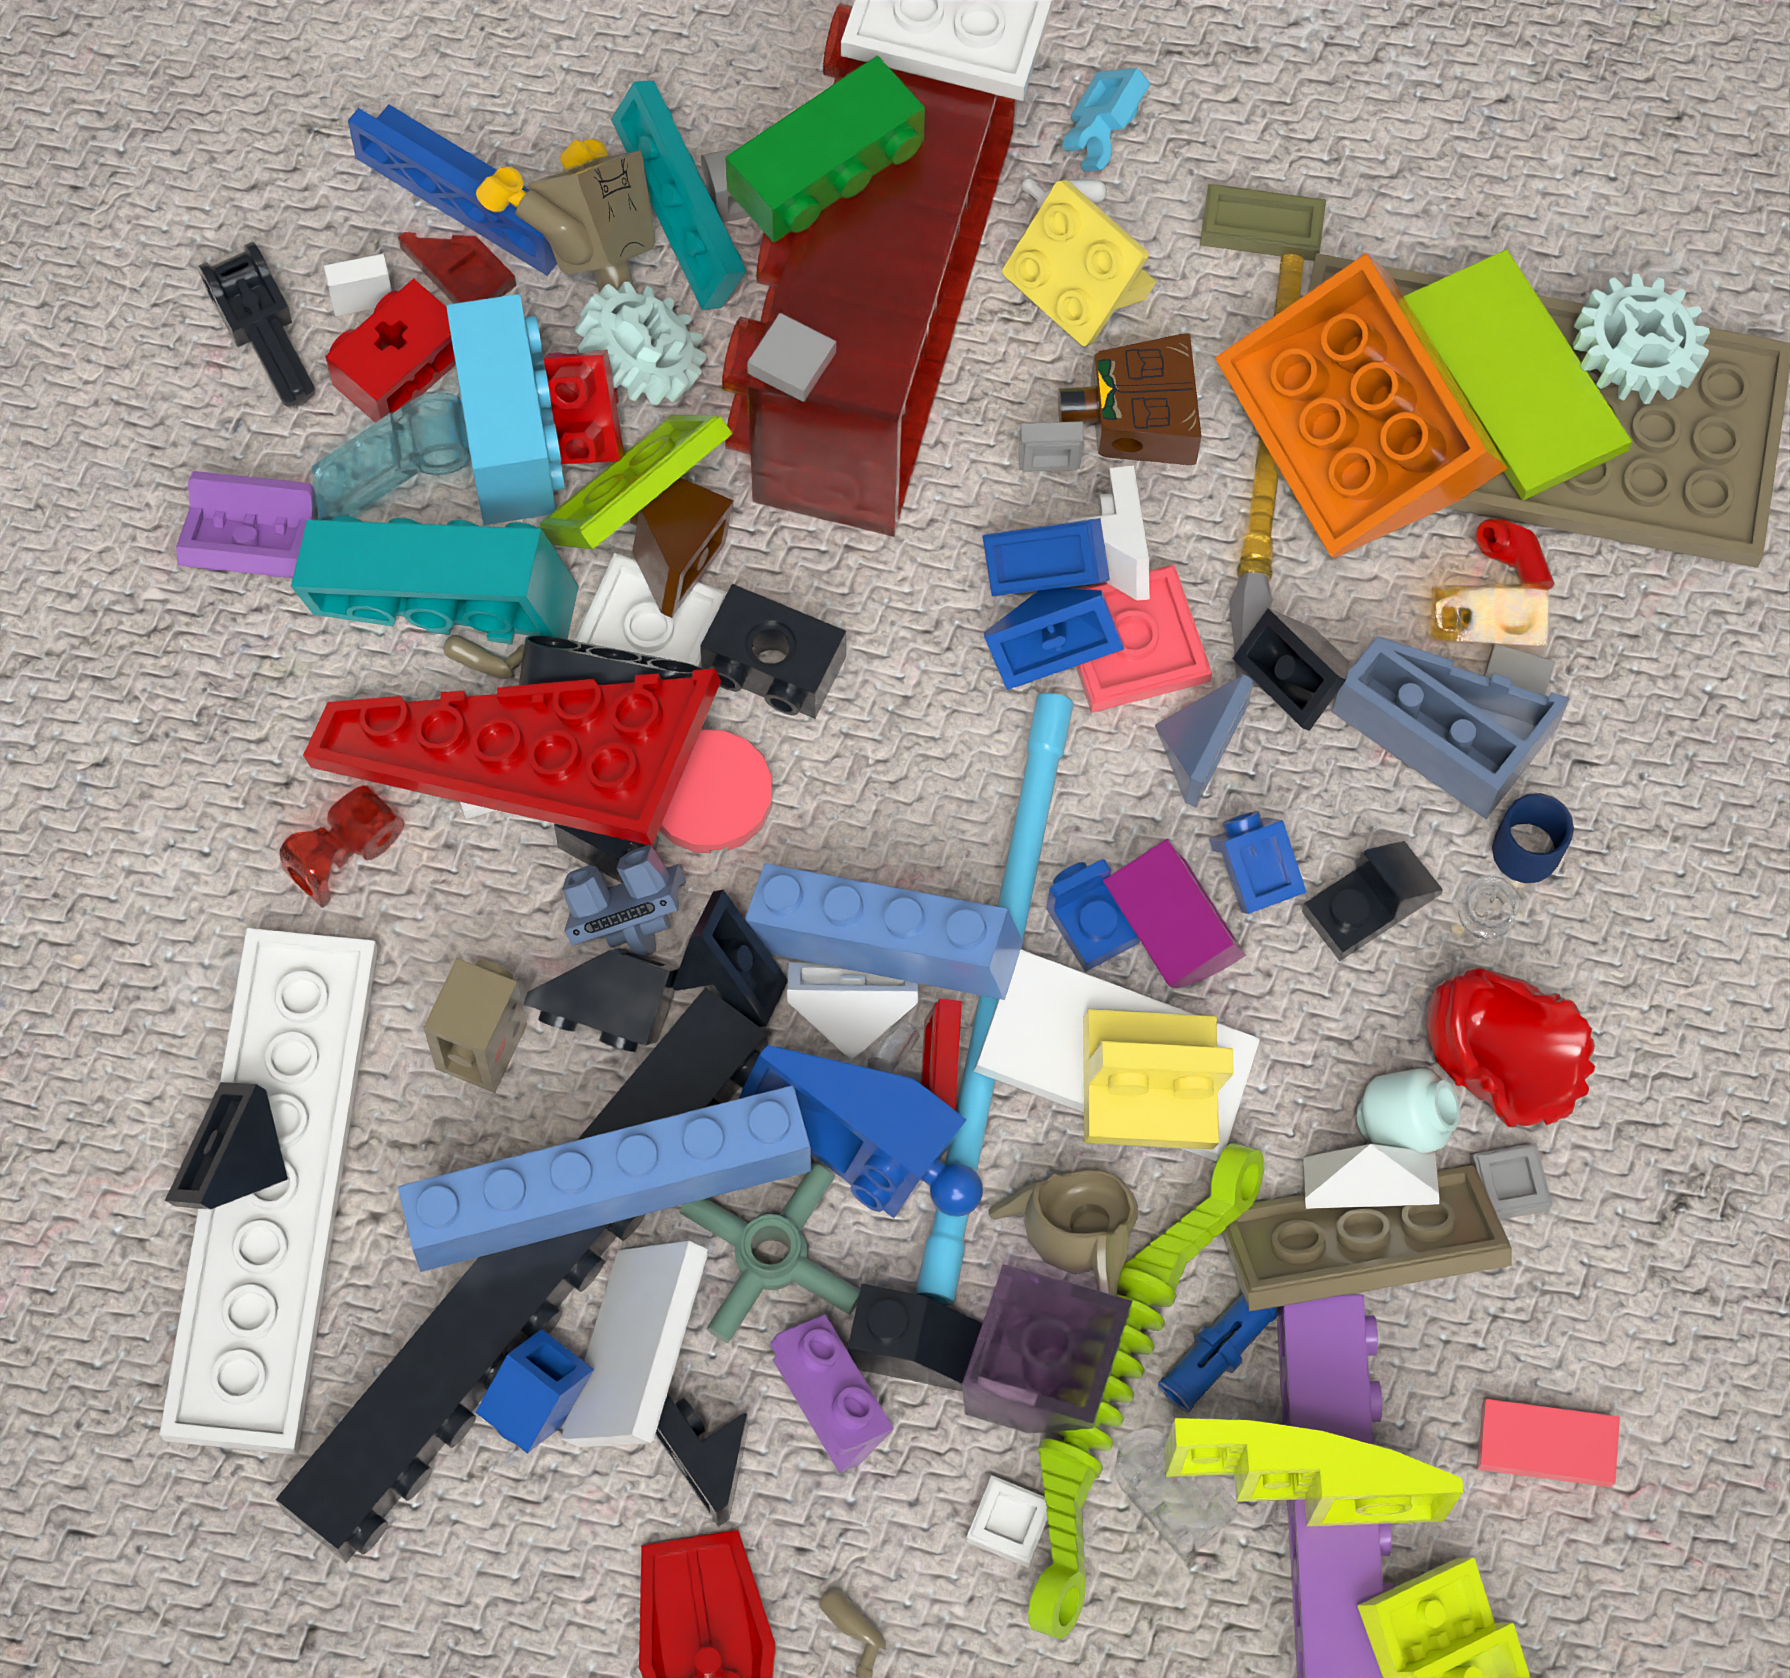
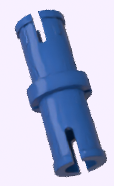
M1242 1292V1295L1212 1327L1203 1326L1194 1335L1196 1344L1171 1372L1159 1381L1158 1386L1160 1390L1178 1408L1189 1413L1194 1408V1404L1225 1371L1233 1373L1243 1363L1240 1355L1256 1339L1261 1331L1277 1318L1278 1312L1275 1307L1249 1312ZM1233 1331H1236L1235 1334L1223 1344V1346L1211 1358V1360L1203 1368H1200V1366L1208 1358L1212 1356V1354L1218 1349V1347L1224 1342V1340Z

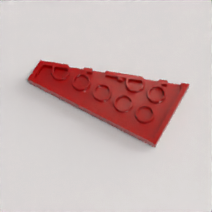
M716 669L693 670V675L690 678L662 680L659 673L635 675V682L598 685L594 679L498 687L497 694L468 697L464 690L441 692L440 699L405 702L401 696L327 702L303 756L310 767L653 846L721 680Z

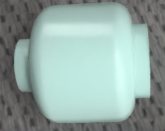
M1417 1068L1373 1078L1365 1089L1363 1102L1357 1108V1123L1360 1132L1372 1144L1413 1149L1420 1153L1433 1152L1444 1148L1451 1138L1452 1131H1455L1458 1127L1460 1120V1107L1454 1088L1449 1082L1442 1080L1438 1074L1428 1068Z

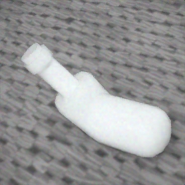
M1030 178L1022 183L1023 191L1038 201L1037 209L1039 210L1051 190L1045 192L1037 185L1036 181ZM1069 180L1094 204L1102 202L1105 198L1106 188L1102 181Z

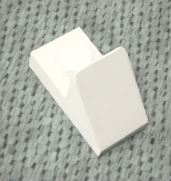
M1134 465L1109 468L1110 493L1099 494L1100 516L1073 518L1068 520V522L1101 518L1110 580L1104 582L1137 601L1150 599L1149 556Z

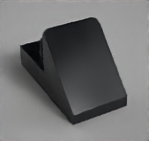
M1402 841L1370 848L1362 852L1356 870L1305 902L1302 913L1337 959L1341 961L1440 896L1443 889L1408 844Z
M724 889L713 891L689 939L672 988L679 991L714 985L725 1002L759 1027H766L788 979Z
M667 1393L655 1435L716 1525L720 1527L730 1520L747 1439L748 1415L743 1413L703 1441H700L698 1436L706 1432L694 1409L685 1398L674 1403Z

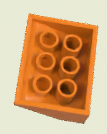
M1367 253L1215 357L1216 362L1332 558L1339 557L1458 502L1508 469L1390 273Z

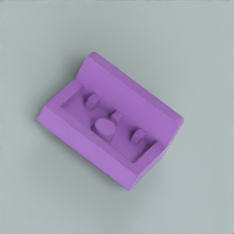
M193 471L188 481L190 508L176 545L178 566L293 578L306 521L315 520L313 486L310 483Z
M826 1314L780 1332L773 1338L770 1345L776 1356L772 1360L839 1474L860 1465L894 1428Z

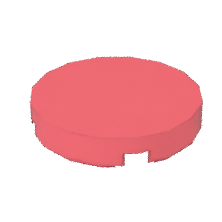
M701 730L659 830L673 844L694 853H711V850H721L727 847L728 850L743 846L762 829L772 809V776L764 756L748 740L725 730Z

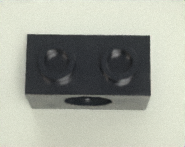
M732 584L700 645L702 669H716L721 680L720 687L726 690L738 692L744 689L764 697L769 706L781 713L792 716L802 713L816 719L846 659V630ZM767 650H777L786 655L783 660L777 663H764L756 658L760 653Z

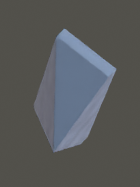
M1243 674L1155 724L1185 803L1197 808L1249 705L1254 680L1251 677Z

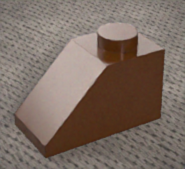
M681 477L630 518V523L637 526L632 553L660 613L671 618L724 547L734 500Z

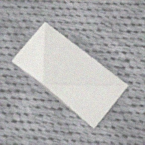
M789 962L787 1002L852 1061L918 1003V983L817 963Z
M1367 1144L1303 1157L1306 1209L1439 1204L1435 1152L1420 1153L1413 1149Z

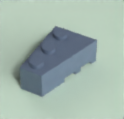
M1377 636L1348 672L1347 680L1337 692L1332 713L1474 812L1487 819L1556 731L1570 698L1553 692L1550 693L1549 697L1511 685L1512 679L1494 673L1491 678L1454 667V660Z

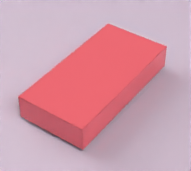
M1485 1399L1482 1404L1477 1470L1611 1488L1616 1483L1620 1416Z

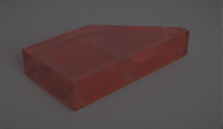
M404 232L398 237L400 249L453 304L502 297L516 287L515 275L477 236L452 235L451 239L420 238L417 237V233Z

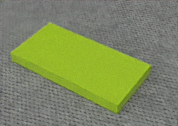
M1508 249L1404 296L1508 467L1504 472L1522 501L1629 451L1632 440L1588 372L1583 371L1580 367V360Z

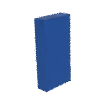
M1101 518L982 535L992 596L1093 584L1110 580Z

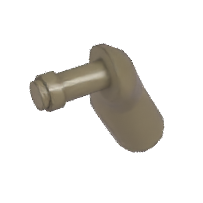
M451 635L446 639L443 651L448 658L473 670L498 679H508L513 677L511 670L522 662L524 645L521 644L514 653L502 660L470 640L459 635Z
M831 1589L826 1591L819 1602V1606L824 1614L842 1633L866 1643L860 1664L855 1671V1677L871 1678L879 1648L886 1650L883 1635L856 1609L840 1590Z

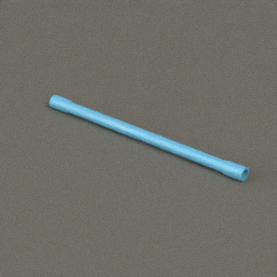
M1042 693L1036 698L1027 742L1028 758L997 906L1009 910L1022 940L1024 939L1058 764L1064 754L1074 705L1069 698L1055 693ZM979 995L956 1108V1112L967 1120L948 1147L945 1165L954 1163L967 1165L976 1173L995 1079L973 1071L998 1001L996 998ZM936 1208L932 1231L925 1244L916 1295L929 1297L943 1305L954 1304L965 1252L964 1235L969 1214L953 1217L942 1213Z

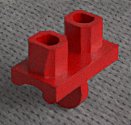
M608 349L577 354L548 353L544 357V364L561 464L620 461L624 456V449L616 405L619 402L618 389H614Z

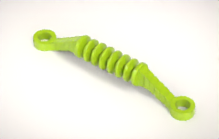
M1238 1143L1227 1145L1217 1160L1213 1172L1210 1198H1207L1196 1207V1210H1192L1183 1217L1181 1222H1177L1165 1234H1162L1150 1243V1246L1136 1254L1135 1259L1132 1258L1123 1265L1118 1288L1126 1293V1297L1116 1294L1115 1303L1104 1307L1116 1317V1320L1096 1318L1091 1324L1092 1330L1105 1340L1106 1343L1085 1342L1081 1347L1082 1355L1096 1365L1095 1368L1075 1366L1071 1370V1378L1085 1389L1084 1393L1074 1390H1065L1061 1393L1060 1401L1074 1412L1075 1415L1074 1417L1059 1414L1051 1416L1050 1426L1062 1435L1064 1440L1043 1439L1037 1449L1040 1455L1041 1469L1043 1470L1042 1479L1045 1488V1502L1048 1507L1046 1512L1048 1524L1050 1525L1048 1529L1054 1563L1041 1574L1030 1599L1028 1623L1034 1631L1061 1640L1072 1631L1080 1616L1084 1603L1086 1583L1082 1507L1094 1479L1099 1478L1103 1470V1465L1089 1454L1088 1451L1089 1449L1109 1451L1112 1449L1113 1440L1099 1429V1425L1121 1426L1124 1417L1109 1402L1111 1400L1129 1403L1134 1398V1391L1119 1379L1120 1376L1139 1379L1145 1372L1144 1367L1130 1356L1131 1352L1150 1355L1154 1351V1342L1140 1332V1330L1160 1331L1165 1325V1320L1150 1306L1171 1307L1177 1297L1175 1290L1186 1267L1185 1264L1197 1256L1199 1251L1227 1229L1226 1227L1239 1218L1242 1213L1247 1212L1258 1196L1264 1174V1158L1262 1152L1256 1148Z

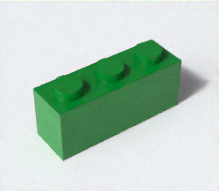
M877 55L725 157L727 191L773 243L791 231L794 233L803 231L818 218L823 209L841 197L850 198L855 196L866 187L873 175L891 163L901 164L917 152L922 142H924L925 106Z

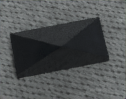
M220 1082L165 1198L166 1202L175 1207L211 1210L288 1180L267 1091L257 1084Z

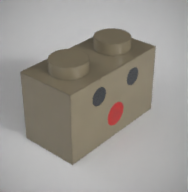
M456 958L423 1027L436 1070L493 1093H496L527 1026L518 982L512 980L513 975L507 969L487 960H478L474 965Z

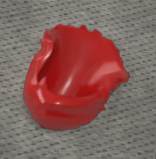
M1482 967L1458 972L1453 977L1444 980L1434 989L1428 1002L1426 1028L1428 1042L1433 1050L1436 1062L1455 1081L1456 1086H1464L1478 1100L1487 1101L1498 1118L1507 1127L1537 1125L1541 1121L1547 1126L1558 1122L1559 1119H1565L1573 1113L1576 1100L1588 1094L1589 1087L1585 1080L1594 1072L1596 1067L1589 1060L1594 1052L1595 1043L1594 1039L1591 1038L1592 1028L1587 1020L1580 1015V1011L1572 1000L1561 998L1558 993L1543 994L1536 986L1523 979L1490 971Z

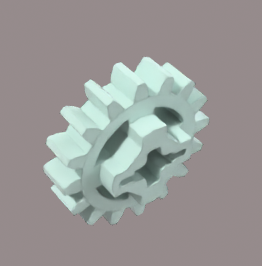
M1632 274L1625 288L1615 277L1609 279L1603 292L1596 289L1592 291L1574 325L1579 330V333L1573 342V349L1587 352L1580 367L1583 371L1599 370L1601 375L1596 386L1600 389L1608 386L1611 382L1618 385V399L1625 400L1631 390L1639 391L1640 398L1644 404H1650L1657 390L1667 400L1672 399L1680 385L1688 388L1692 384L1708 356L1709 350L1703 344L1710 334L1709 328L1695 325L1702 313L1701 308L1695 306L1685 309L1681 302L1686 292L1682 288L1675 291L1672 295L1663 292L1664 279L1660 277L1654 281L1651 287L1643 285L1639 274Z
M624 282L618 291L610 284L605 285L599 295L594 293L580 313L582 318L575 327V332L584 337L578 346L580 353L608 349L614 389L619 385L627 389L629 399L636 401L641 393H646L652 405H658L664 396L671 402H676L684 391H689L701 375L700 367L706 360V354L696 349L703 340L702 334L689 332L686 328L692 320L689 314L677 316L672 311L674 300L669 297L662 302L654 298L653 289L646 286L641 294H637L630 282Z

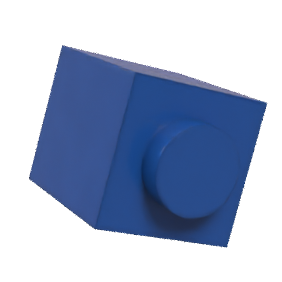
M541 1329L507 1354L475 1413L492 1425L504 1439L516 1444L528 1454L562 1427L594 1369Z

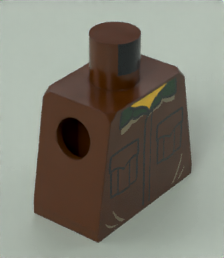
M1190 333L1111 348L1096 353L1093 357L1090 387L1058 388L1059 422L1095 423L1097 451L1099 455L1106 458L1196 465L1202 436Z

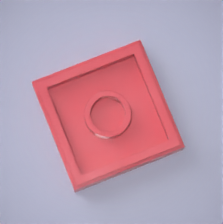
M1175 564L1149 571L1150 599L1137 601L1106 582L1080 588L1102 590L1124 643V650L1076 666L1091 713L1211 681L1212 672Z

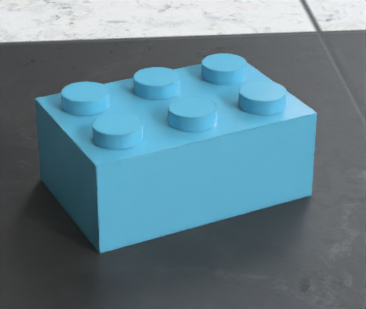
M520 294L446 305L483 525L550 515L556 510L553 491L563 490L565 486L536 315L524 317Z

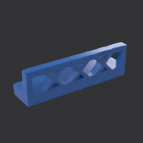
M390 104L387 105L377 118L358 108L348 119L357 160L544 275L548 276L555 268L557 261L550 243L541 232L515 215L517 208L510 203L504 211L493 212L485 208L477 199V188L486 177L492 176L497 171L495 168ZM523 186L522 190H524L525 192L530 191L528 188Z

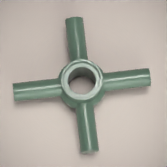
M813 1163L811 1165V1172L806 1173L780 1215H762L750 1223L738 1218L707 1198L682 1205L680 1209L681 1215L735 1246L736 1263L741 1275L706 1328L714 1337L729 1343L763 1289L778 1290L792 1282L797 1283L849 1315L854 1311L857 1306L860 1290L807 1259L806 1241L801 1233L805 1223L835 1178L829 1170ZM766 1241H778L789 1250L788 1256L782 1262L773 1265L761 1263L754 1257L753 1252L758 1245Z

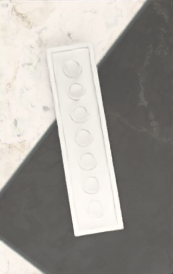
M253 928L246 929L220 1082L257 1084L267 1091L288 1180L211 1210L198 1209L159 1434L163 1441L298 1455L378 952L376 942L373 940Z

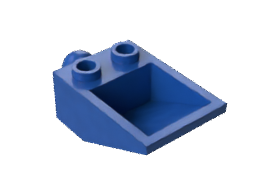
M767 1045L760 1053L739 1095V1099L793 1086L810 1143L811 1154L851 1185L852 1194L864 1206L876 1212L884 1210L891 1217L895 1218L924 1181L930 1186V1196L933 1204L939 1211L948 1216H965L978 1207L983 1196V1185L976 1171L964 1164L954 1163L945 1165L940 1161L967 1119L914 1078Z

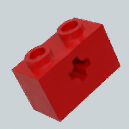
M414 278L401 290L391 291L378 302L373 314L355 330L349 329L343 332L332 344L329 353L325 356L332 385L381 429H385L456 365L447 307Z

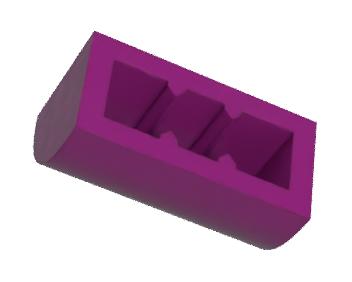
M1168 838L1103 880L1169 987L1181 988L1200 982L1219 973L1246 956L1183 854Z

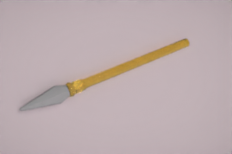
M1287 254L1281 257L1274 316L1300 299L1304 259L1301 256ZM1260 435L1247 535L1244 536L1240 563L1236 569L1239 581L1230 600L1234 654H1236L1267 608L1271 607L1273 601L1269 587V581L1273 575V568L1271 567L1273 539L1271 535L1279 472L1274 468L1275 461ZM1235 662L1236 678L1243 674L1248 676Z

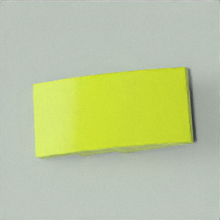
M1175 1418L1164 1449L1166 1477L1234 1475L1236 1502L1304 1499L1306 1526L1444 1522L1463 1494V1481L1461 1477L1397 1451L1320 1430L1251 1420Z
M1474 1557L1455 1558L1357 1605L1383 1678H1531L1514 1623H1495Z

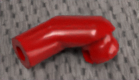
M1490 518L1479 524L1475 532V541L1481 552L1491 559L1516 568L1526 595H1539L1554 586L1553 577L1534 532L1501 519Z

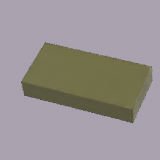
M1208 184L1200 246L1314 261L1316 253H1320L1326 199Z

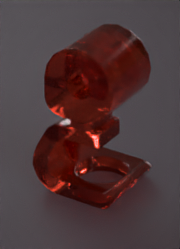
M362 785L353 789L329 809L327 814V823L331 827L329 831L325 827H320L313 831L291 834L280 848L279 856L282 870L321 908L326 907L330 901L328 881L331 876L333 863L341 868L353 854L361 855L364 860H372L384 853L396 841L404 828L405 821L368 785Z

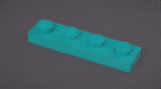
M654 80L634 81L613 114L611 121L626 153L641 150L647 188L651 196L650 203L701 309L722 308L747 271L738 250L734 247L719 216L717 206L712 201L700 177L695 161L688 152L673 121L671 111L666 106Z

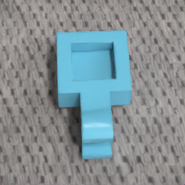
M1138 68L1097 72L1070 117L1076 123V126L1067 132L1062 147L1066 151L1083 150L1087 146V156L1080 166L1084 172L1102 170L1108 164L1112 152L1111 130L1124 129L1136 116L1138 104L1151 84Z

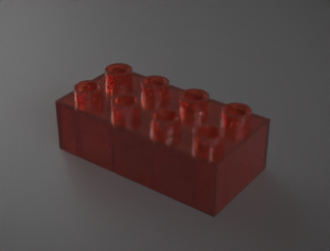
M839 3L834 12L823 59V75L835 78L833 84L866 63L841 56V40L853 5ZM890 68L925 106L924 142H922L917 152L901 164L891 163L873 175L866 187L855 196L850 198L841 197L823 209L818 218L805 230L797 233L791 231L774 243L764 233L759 251L756 281L758 284L769 286L762 310L761 321L742 316L736 321L726 352L722 374V390L735 394L727 423L728 428L733 434L725 440V447L728 450L751 456L753 503L895 537L1014 135L1018 100ZM780 313L836 341V354L804 402L748 374V360Z

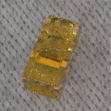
M1547 583L1433 586L1431 589L1430 637L1447 641L1547 646L1549 591Z

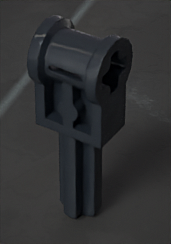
M252 241L245 244L244 252L213 266H210L207 262L198 265V271L207 293L236 346L240 347L246 343H251L281 402L285 406L296 405L299 407L307 403V400L315 395V386L283 328L292 323L289 307L255 242Z

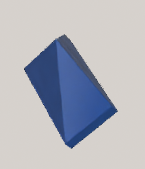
M1076 588L1039 590L984 632V638L1007 690L1124 650L1123 640L1102 590Z

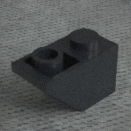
M622 948L608 950L528 991L523 1005L541 1010L538 1020L542 1023L575 1032L577 1024L580 1023L602 1031L599 1038L600 1042L621 1050L636 1052L638 1044L647 1046L658 1042L674 993L672 987L679 967Z

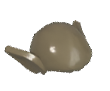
M1083 1170L1063 1175L1054 1173L1047 1180L1029 1184L1009 1198L990 1207L988 1210L989 1216L993 1220L1025 1214L1024 1223L1028 1242L1045 1263L1074 1275L1094 1271L1100 1304L1108 1307L1115 1303L1120 1274L1126 1260L1128 1238L1138 1218V1204L1135 1196L1119 1177L1099 1170Z

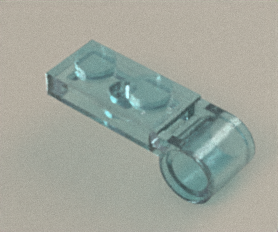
M443 392L419 396L393 414L389 413L312 466L313 486L319 520L331 521L335 516L353 517L419 472L429 475H443L459 471L467 466L471 456L461 399L456 395Z

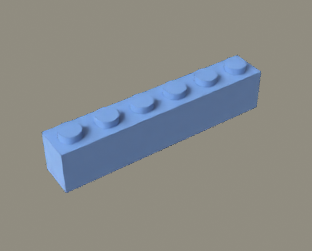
M788 1086L397 1187L412 1250L420 1272L811 1172V1147L795 1089L793 1086Z

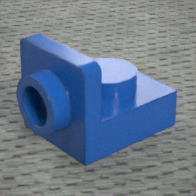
M1253 811L1224 821L1225 832L1209 838L1212 851L1222 853L1242 913L1250 914L1307 893L1283 820L1261 819L1259 811Z
M1101 859L1090 866H1087L1085 862L1071 865L1053 879L1054 885L1049 888L1046 910L1084 972L1140 943V939L1103 882V880L1111 875V869L1105 859Z

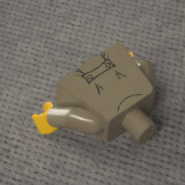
M574 140L560 155V161L565 170L528 183L530 188L528 192L522 190L524 181L520 173L513 167L499 168L492 176L486 177L476 190V197L479 202L493 212L504 211L510 203L517 208L515 215L541 232L550 243L558 267L563 273L572 274L593 270L599 293L607 284H610L618 291L624 282H630L635 289L628 259L652 250L656 242L650 208L651 196L647 188L641 150L607 156V149L600 140Z

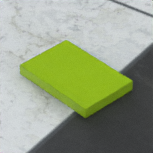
M671 414L627 450L620 461L610 464L542 520L537 528L542 529L552 545L594 549L733 433L721 416Z

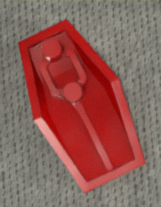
M739 1530L641 1545L639 1670L642 1678H773L776 1644Z

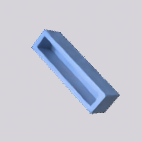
M766 863L763 865L745 918L771 955L1002 1000L1006 998L1023 944V940L1007 908Z

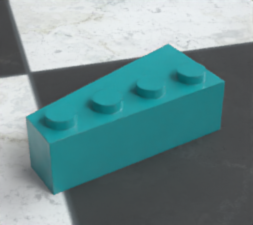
M335 516L331 521H306L291 584L292 589L313 615L391 627L395 624L396 617L401 616L405 617L409 623L426 629V632L450 635L453 624L486 632L487 641L513 645L515 634L568 639L579 588L542 529L527 523L511 522L505 527L478 526L465 520H452L446 525L420 524L407 518H393L388 523L363 522L350 516Z

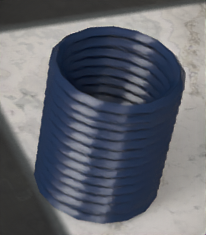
M1543 793L1526 794L1515 800L1505 813L1492 845L1493 858L1500 871L1511 880L1521 883H1537L1550 877L1561 862L1574 833L1573 818L1567 807L1555 797ZM1520 824H1531L1540 827L1550 836L1554 843V850L1549 853L1539 854L1525 850L1515 841L1511 834V828Z

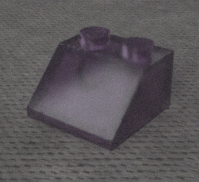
M1003 1264L962 1383L965 1415L1029 1434L1094 1428L1133 1306V1300Z

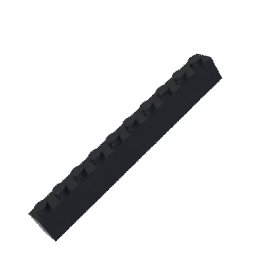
M705 987L577 1140L729 1102L740 1087H744L760 1053L768 1045L767 1032ZM645 1214L478 1257L275 1500L284 1514L345 1563L350 1560L356 1551L363 1555L372 1549L387 1529L388 1521L384 1517L401 1497L406 1501L412 1499L428 1481L433 1470L428 1464L445 1444L453 1448L469 1432L476 1420V1415L472 1411L485 1396L507 1354L541 1329L548 1334L551 1333L562 1316V1311L558 1307L574 1288L582 1292L594 1281L605 1262L600 1256L616 1237L622 1241L626 1240L640 1225Z

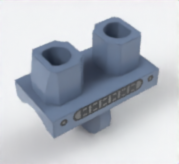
M650 845L632 850L620 858L617 870L624 883L607 888L597 866L592 865L567 874L562 890L570 914L564 931L572 946L605 935L606 941L611 948L627 943L633 953L643 956L653 954L655 951L654 933L670 928L671 924L668 914L678 911V888L685 886L686 878L679 864L666 868Z

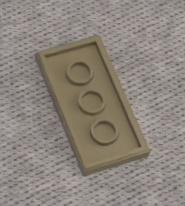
M1475 1165L1437 1171L1439 1204L1306 1209L1305 1194L1255 1202L1247 1212L1242 1213L1239 1218L1226 1227L1227 1229L1222 1232L1249 1312L1512 1266V1247Z

